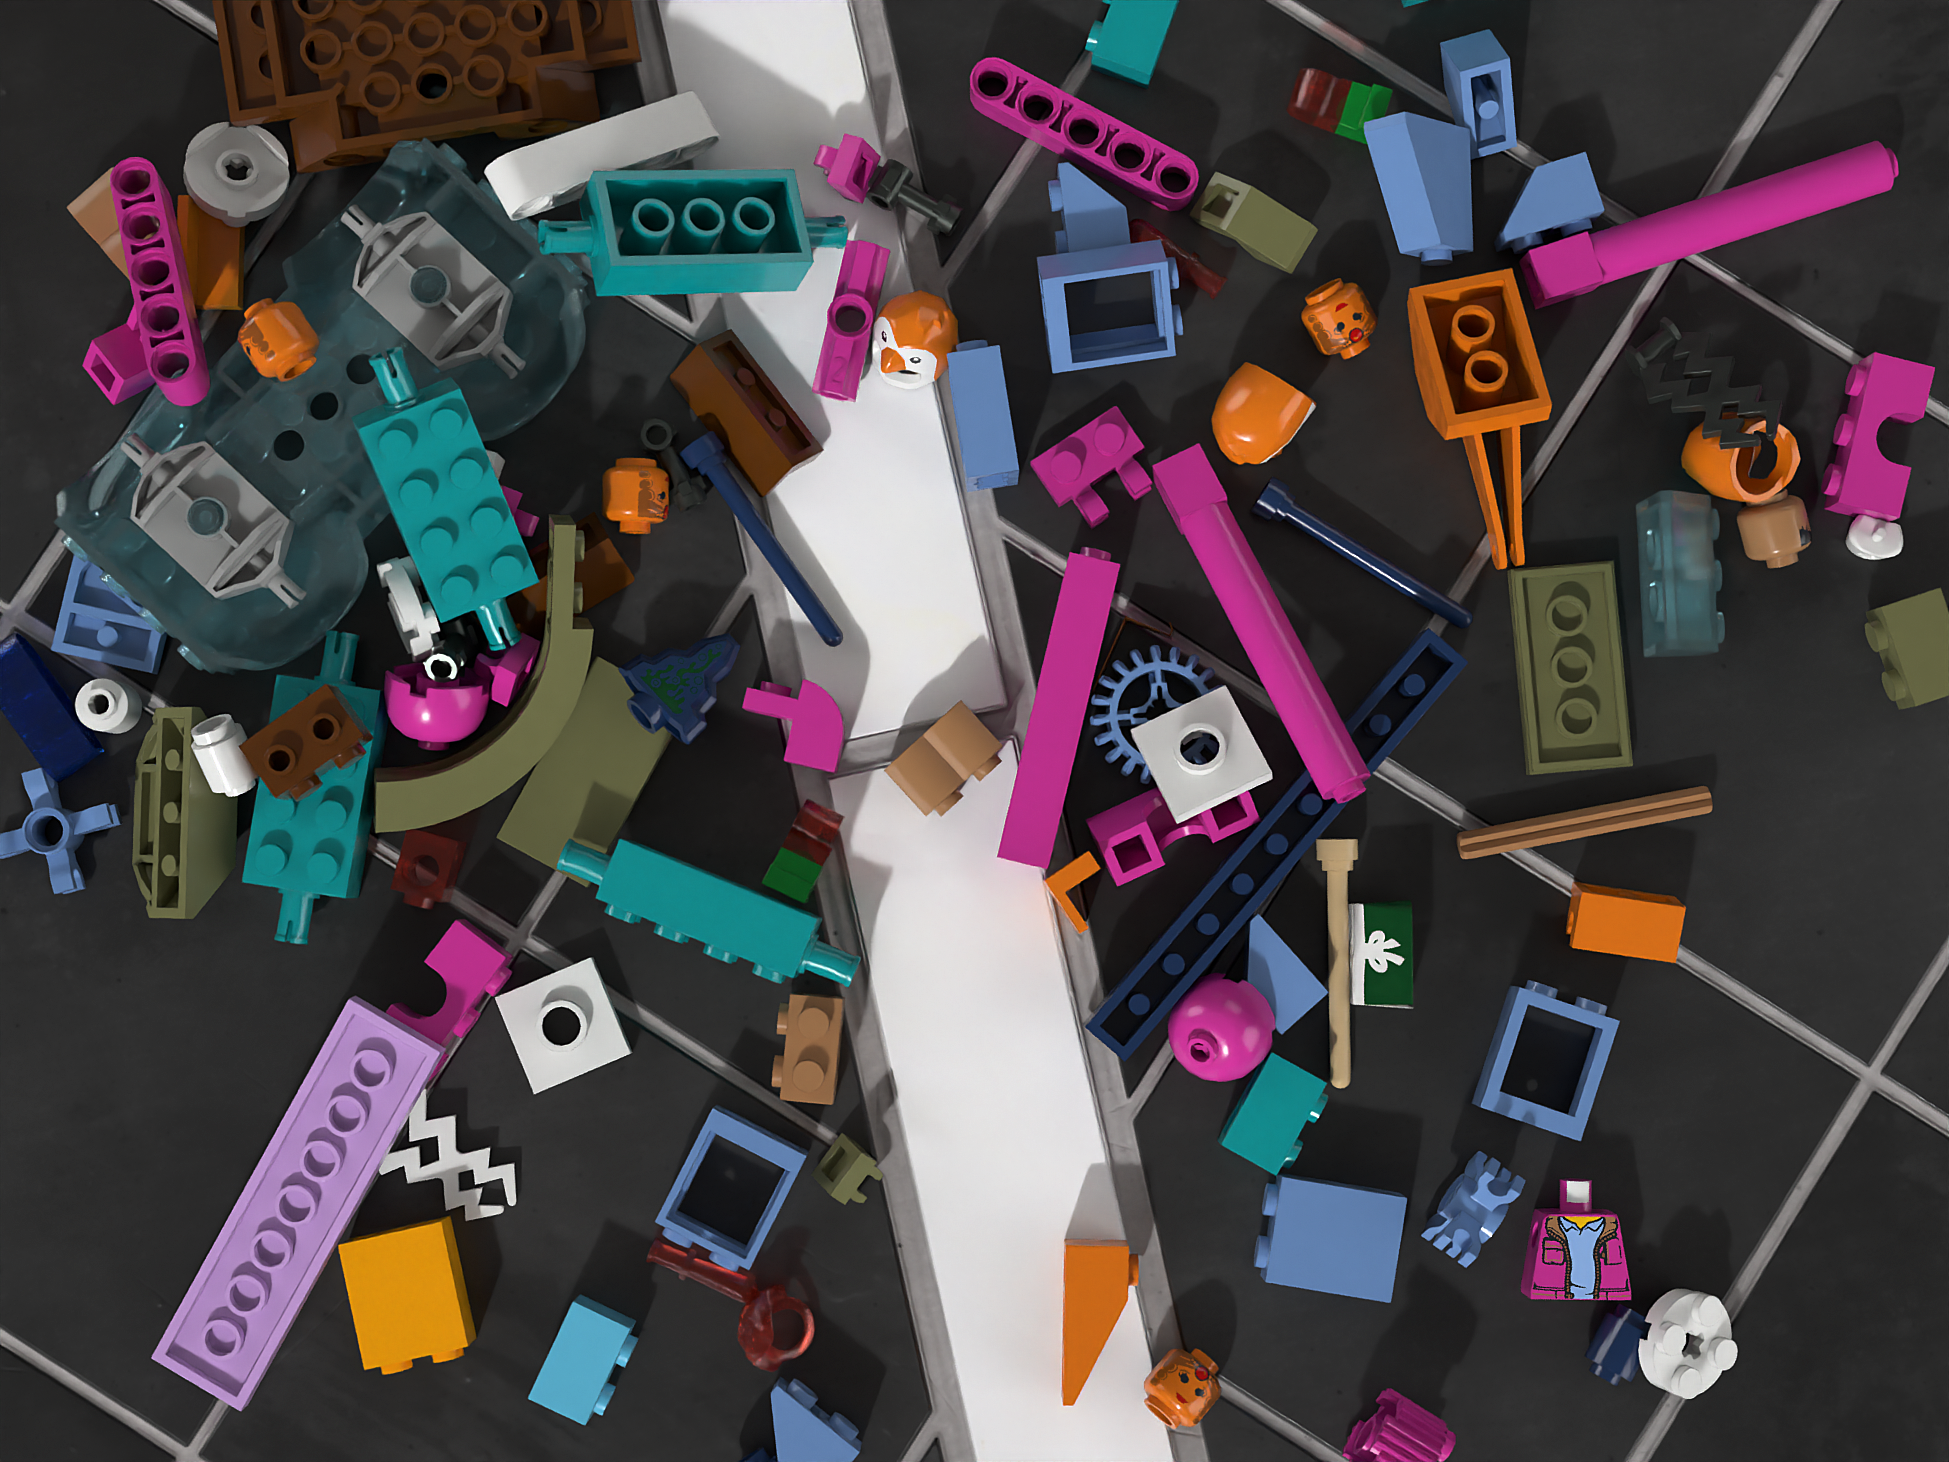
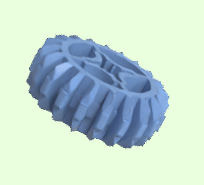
M1158 645L1150 647V662L1144 663L1137 649L1132 650L1129 653V657L1134 668L1128 670L1124 663L1116 660L1112 664V668L1120 679L1116 682L1110 677L1102 676L1098 682L1102 688L1111 692L1109 697L1093 695L1091 699L1093 705L1106 708L1105 714H1097L1090 717L1091 725H1106L1108 731L1095 737V744L1100 746L1112 741L1116 748L1108 752L1105 760L1108 763H1112L1121 754L1128 759L1120 771L1125 777L1133 771L1135 764L1143 767L1140 774V783L1143 784L1149 783L1152 774L1141 753L1125 740L1119 726L1138 727L1150 721L1147 718H1134L1133 716H1142L1146 713L1147 709L1150 711L1154 709L1152 703L1158 699L1157 689L1159 691V701L1162 702L1164 710L1171 711L1184 705L1174 701L1169 695L1164 674L1172 675L1184 681L1194 691L1197 698L1224 686L1217 685L1208 690L1205 682L1214 676L1215 670L1209 667L1200 676L1196 675L1192 670L1198 664L1199 656L1192 654L1185 666L1177 663L1180 656V648L1175 646L1171 648L1168 654V661H1161V651ZM1149 674L1148 700L1146 704L1138 708H1130V710L1117 711L1119 699L1124 689L1137 678ZM1202 733L1203 737L1196 738L1194 743L1182 753L1186 761L1191 760L1196 765L1208 763L1200 753L1202 749L1214 755L1218 754L1220 745L1209 739L1211 734Z

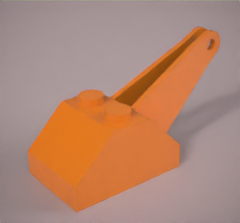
M1509 268L1410 288L1407 307L1414 366L1427 417L1444 440L1463 438L1487 527L1492 559L1496 569L1500 570L1507 567L1505 538L1481 434L1496 430L1503 519L1509 553L1514 566L1524 565L1520 425L1548 420L1552 403L1513 270Z

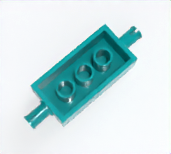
M794 169L593 171L579 201L582 220H540L537 232L538 243L545 242V244L539 246V250L543 255H549V253H586L587 257L590 258L596 296L796 291L814 262L811 248L843 249L848 238L847 226L839 227V225H845L846 223L842 215H836L835 217H804Z
M393 347L386 350L394 369L393 372H390L385 358L379 352L370 357L368 361L375 371L387 403L351 418L431 606L441 623L475 610L489 642L490 650L498 651L506 648L499 632L500 627H502L506 639H508L512 646L519 642L522 636L515 625L505 598L510 594L539 583V579L462 391L452 377L418 390L404 358L402 347Z
M326 630L327 637L320 676H314V680L277 674L269 724L323 685L330 684L340 689L374 739L363 746L367 753L360 760L341 771L337 766L333 767L319 777L323 785L314 793L298 802L293 797L289 800L276 799L259 777L242 882L279 888L278 893H282L283 897L277 933L274 940L290 941V943L308 945L309 941L308 933L314 898L320 899V895L359 898L373 818L374 768H381L389 716L385 709L384 692L355 687L356 682L351 681L357 642L360 636L345 632L338 633V631Z
M568 839L557 863V870L566 871L599 885L595 898L608 903L604 911L605 913L632 924L634 922L640 923L642 917L657 923L653 931L654 933L681 944L683 942L688 943L690 937L706 943L702 951L703 953L730 964L736 962L739 956L755 963L752 973L779 984L785 982L787 976L794 979L800 973L804 974L805 970L844 984L845 987L849 988L861 960V957L858 955L854 956L818 940L819 935L817 931L823 919L822 917L632 840L619 839L613 855L609 856L576 843L575 840Z

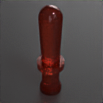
M1133 219L1128 223L1130 241L1132 243L1160 239L1166 258L1175 257L1179 272L1178 278L1181 281L1188 278L1209 293V297L1213 300L1218 296L1227 283L1228 278L1219 276L1199 262L1201 257L1199 254L1194 252L1190 255L1144 219Z
M655 1238L645 1260L646 1262L650 1263L652 1261L680 1273L678 1279L684 1281L687 1276L738 1302L748 1303L756 1298L758 1286L752 1278L695 1257L697 1251L690 1249L689 1253H685L660 1242V1238Z

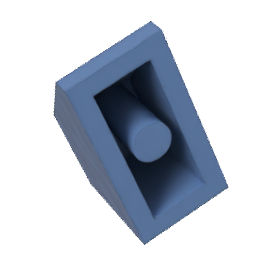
M1490 29L1441 42L1445 91L1455 124L1470 129L1471 160L1517 147L1510 57Z
M1253 913L1245 923L1243 980L1252 984L1267 999L1275 1016L1276 1028L1274 1030L1283 1034L1329 992L1258 913Z

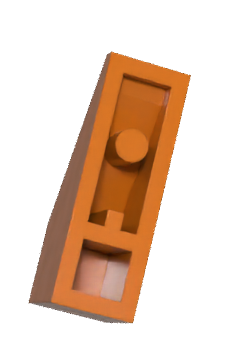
M1064 1239L1061 1389L1063 1406H1074L1128 1301V1286H1138V1254H1129V1245L1126 1240Z

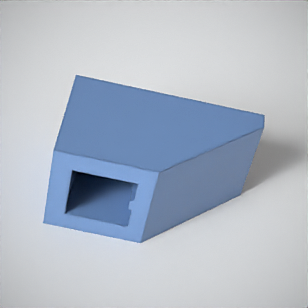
M1586 152L1550 162L1534 169L1526 179L1494 241L1497 252L1512 248L1514 254H1521L1544 244L1542 238L1561 232L1563 239L1593 229L1591 223L1605 209Z
M1069 162L1058 163L1057 180L1048 181L1051 211H1061L1063 230L1055 231L1056 254L1131 244L1126 207Z
M780 1377L774 1384L771 1391V1403L778 1462H852L861 1449L862 1442L856 1438L859 1430L843 1415L834 1412L830 1417L815 1405L818 1397L799 1380L793 1379L789 1384Z

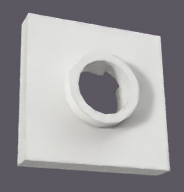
M1226 685L1131 729L1132 737L1177 824L1273 779L1272 771ZM1202 733L1215 736L1220 745L1219 752L1209 763L1202 765L1192 764L1182 756L1180 751L1182 743L1185 745L1192 739L1203 737Z
M593 957L495 997L534 1094L633 1053ZM553 1008H569L579 1017L580 1032L577 1038L570 1044L562 1046L553 1044L544 1035L543 1020L546 1014Z

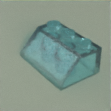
M1672 490L1659 491L1636 504L1644 658L1703 656L1718 652V643H1722L1725 636L1724 616L1722 612H1716L1715 591H1720L1722 586L1721 564L1719 560H1714L1713 540H1717L1720 528L1717 509H1711L1710 495Z

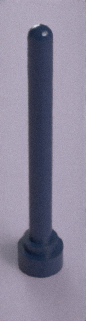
M710 431L692 442L680 453L692 472L697 470L702 477L706 475L709 477L824 643L830 647L840 645L843 641L841 629L724 463L727 461L723 454L725 446L716 433Z
M1272 476L1252 506L1251 512L1267 522L1271 518L1279 523L1284 519L1458 628H1467L1472 624L1473 614L1470 610L1294 502L1296 496L1288 492L1290 486Z

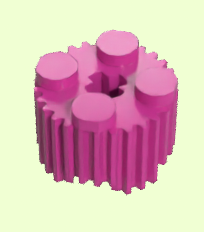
M1387 1388L1376 1399V1402L1381 1405L1377 1414L1375 1413L1366 1423L1359 1420L1356 1426L1352 1428V1433L1348 1436L1347 1443L1342 1449V1456L1349 1459V1462H1443L1448 1458L1455 1446L1456 1434L1448 1430L1445 1421L1393 1389Z

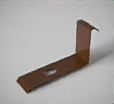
M1125 616L1089 698L1096 694L1100 685L1098 682L1104 676L1127 622L1170 640L1174 635L1171 622L1169 624L1172 630L1170 634H1167Z

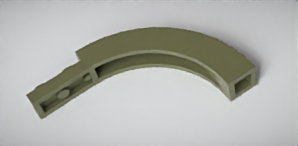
M549 515L544 639L534 672L523 693L508 713L494 727L464 748L426 763L404 767L374 768L373 821L376 833L405 831L431 826L456 818L484 805L506 791L527 774L547 753L564 729L585 683L591 658L594 631L588 618L573 617V613L582 612L583 606L582 582H574L575 562H583L585 541L584 531L576 530V524L570 515Z

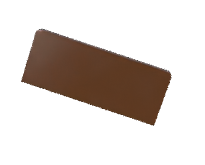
M732 329L699 343L670 375L672 384L708 431L716 433L725 446V453L759 497L770 494L788 474L811 463L824 451Z
M595 512L575 523L576 530L584 531L585 549L583 562H575L574 582H582V612L573 613V617H577L635 580L631 570L615 548ZM548 540L528 551L539 583L510 594L505 598L518 631L536 640L544 637ZM471 611L474 620L484 632L476 611ZM500 627L499 632L502 639L506 640L509 643L508 639H506L502 627Z

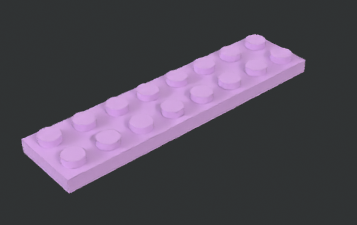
M356 995L349 998L151 1357L153 1360L239 1411L248 1406L446 1048Z

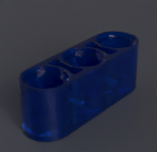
M16 631L0 642V709L44 771L56 782L61 783L103 753V747L92 729L80 721L75 705L32 645Z

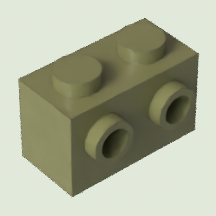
M1941 588L1866 611L1868 622L1865 624L1866 637L1871 648L1875 652H1879L1885 668V672L1882 673V683L1887 696L1891 701H1896L1898 709L1915 707L1949 696V610Z

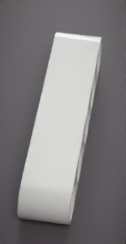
M689 91L513 150L490 163L484 173L511 220H520L580 199L593 171L662 170L700 156L714 147L721 137L696 93Z

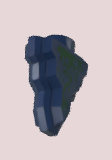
M729 633L700 639L686 651L667 648L652 658L643 654L636 656L618 669L634 694L627 700L630 712L648 732L654 734L664 727L679 741L690 745L706 728L705 715L717 702L716 686L730 674L741 646Z

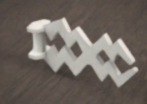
M424 1088L409 1115V1142L438 1136L439 1160L421 1166L420 1145L391 1153L388 1152L379 1169L380 1174L383 1175L404 1166L407 1183L434 1178L442 1179L446 1211L465 1205L466 1221L501 1214L504 1211V1206L479 1204L483 1187L459 1191L460 1172L473 1169L475 1185L502 1178L508 1204L510 1206L515 1205L517 1201L515 1162L489 1167L491 1146L466 1153L459 1152L456 1148V1114L427 1120V1088Z

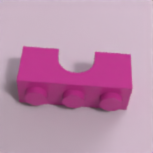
M1876 352L1859 361L1858 365L1854 364L1845 385V393L1851 395L1847 413L1839 417L1833 435V443L1839 445L1835 463L1828 465L1821 485V492L1827 494L1824 505L1825 510L1853 517L1864 514L1887 522L1900 518L1911 467L1887 460L1878 449L1876 435L1883 421L1907 426L1924 417L1935 367Z
M1156 787L1085 821L1101 858L1118 887L1164 866L1165 863L1161 856L1162 851L1179 838L1191 834H1205L1214 843L1261 820L1249 791H1246L1177 824L1159 788Z
M466 919L455 920L424 961L442 976L446 984L447 996L443 1007L433 1016H423L413 1011L403 1002L392 1004L386 1011V1014L445 1048L455 1034L462 1039L474 1026L481 1013L475 1010L476 1006L486 993L494 997L504 986L512 974L507 965L514 956ZM444 1052L429 1081L439 1072L449 1058L447 1053Z

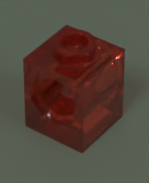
M420 829L407 830L390 889L405 893L402 902L433 910L435 901L450 902L467 842ZM427 855L433 857L439 865V875L430 885L420 882L416 875L418 862Z

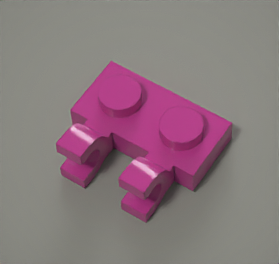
M1117 406L1106 411L1030 461L1031 467L1058 507L1072 499L1091 529L1109 518L1108 508L1091 486L1112 472H1116L1134 501L1152 490L1150 486L1152 485L1151 479L1134 459L1145 451V447Z

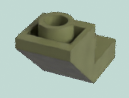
M1219 172L1214 173L1189 214L1199 225L1236 240L1255 259L1290 274L1294 271L1318 231L1313 224L1253 186Z

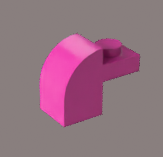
M135 303L126 324L92 340L82 365L113 405L136 395L155 383L147 367ZM177 322L167 325L162 331L172 329Z
M803 679L798 699L790 698L792 688L762 681L760 690L747 687L742 706L743 709L792 721L784 755L785 762L837 774L845 741V724L838 705L822 687Z

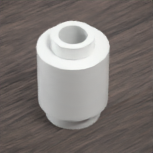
M95 679L81 688L76 698L75 708L80 721L88 728L118 734L126 732L136 725L142 713V702L136 690L125 683L109 679ZM108 700V701H109V707H108L107 711L105 712V704H106V701Z
M222 714L211 717L199 723L191 730L194 739L191 747L213 792H225L226 796L232 797L243 794L255 786V778L259 775L238 747L248 738L241 724L234 723L231 715Z

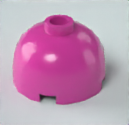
M423 663L401 664L394 666V674L388 670L385 672V709L392 724L403 735L418 740V747L426 750H446L450 747V742L465 739L474 733L481 724L488 709L491 679L482 678L473 671V668L465 667L464 677L458 676L455 681L439 683L428 676Z
M1212 973L1198 977L1174 1004L1167 1021L1169 1044L1176 1059L1188 1072L1203 1080L1227 1082L1244 1077L1268 1055L1273 1045L1272 1032L1276 1028L1275 1016L1267 999L1252 984L1244 980L1236 983L1229 979H1222L1226 974Z

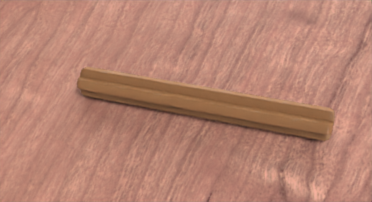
M1693 787L1459 832L1457 834V847L1462 859H1472L1707 814L1712 811L1713 803L1708 787Z

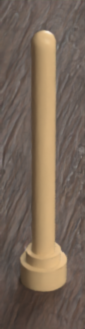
M1316 839V859L1322 860V871H1327L1330 1081L1334 1087L1341 1089L1347 1087L1351 1081L1348 871L1353 870V860H1358V839Z

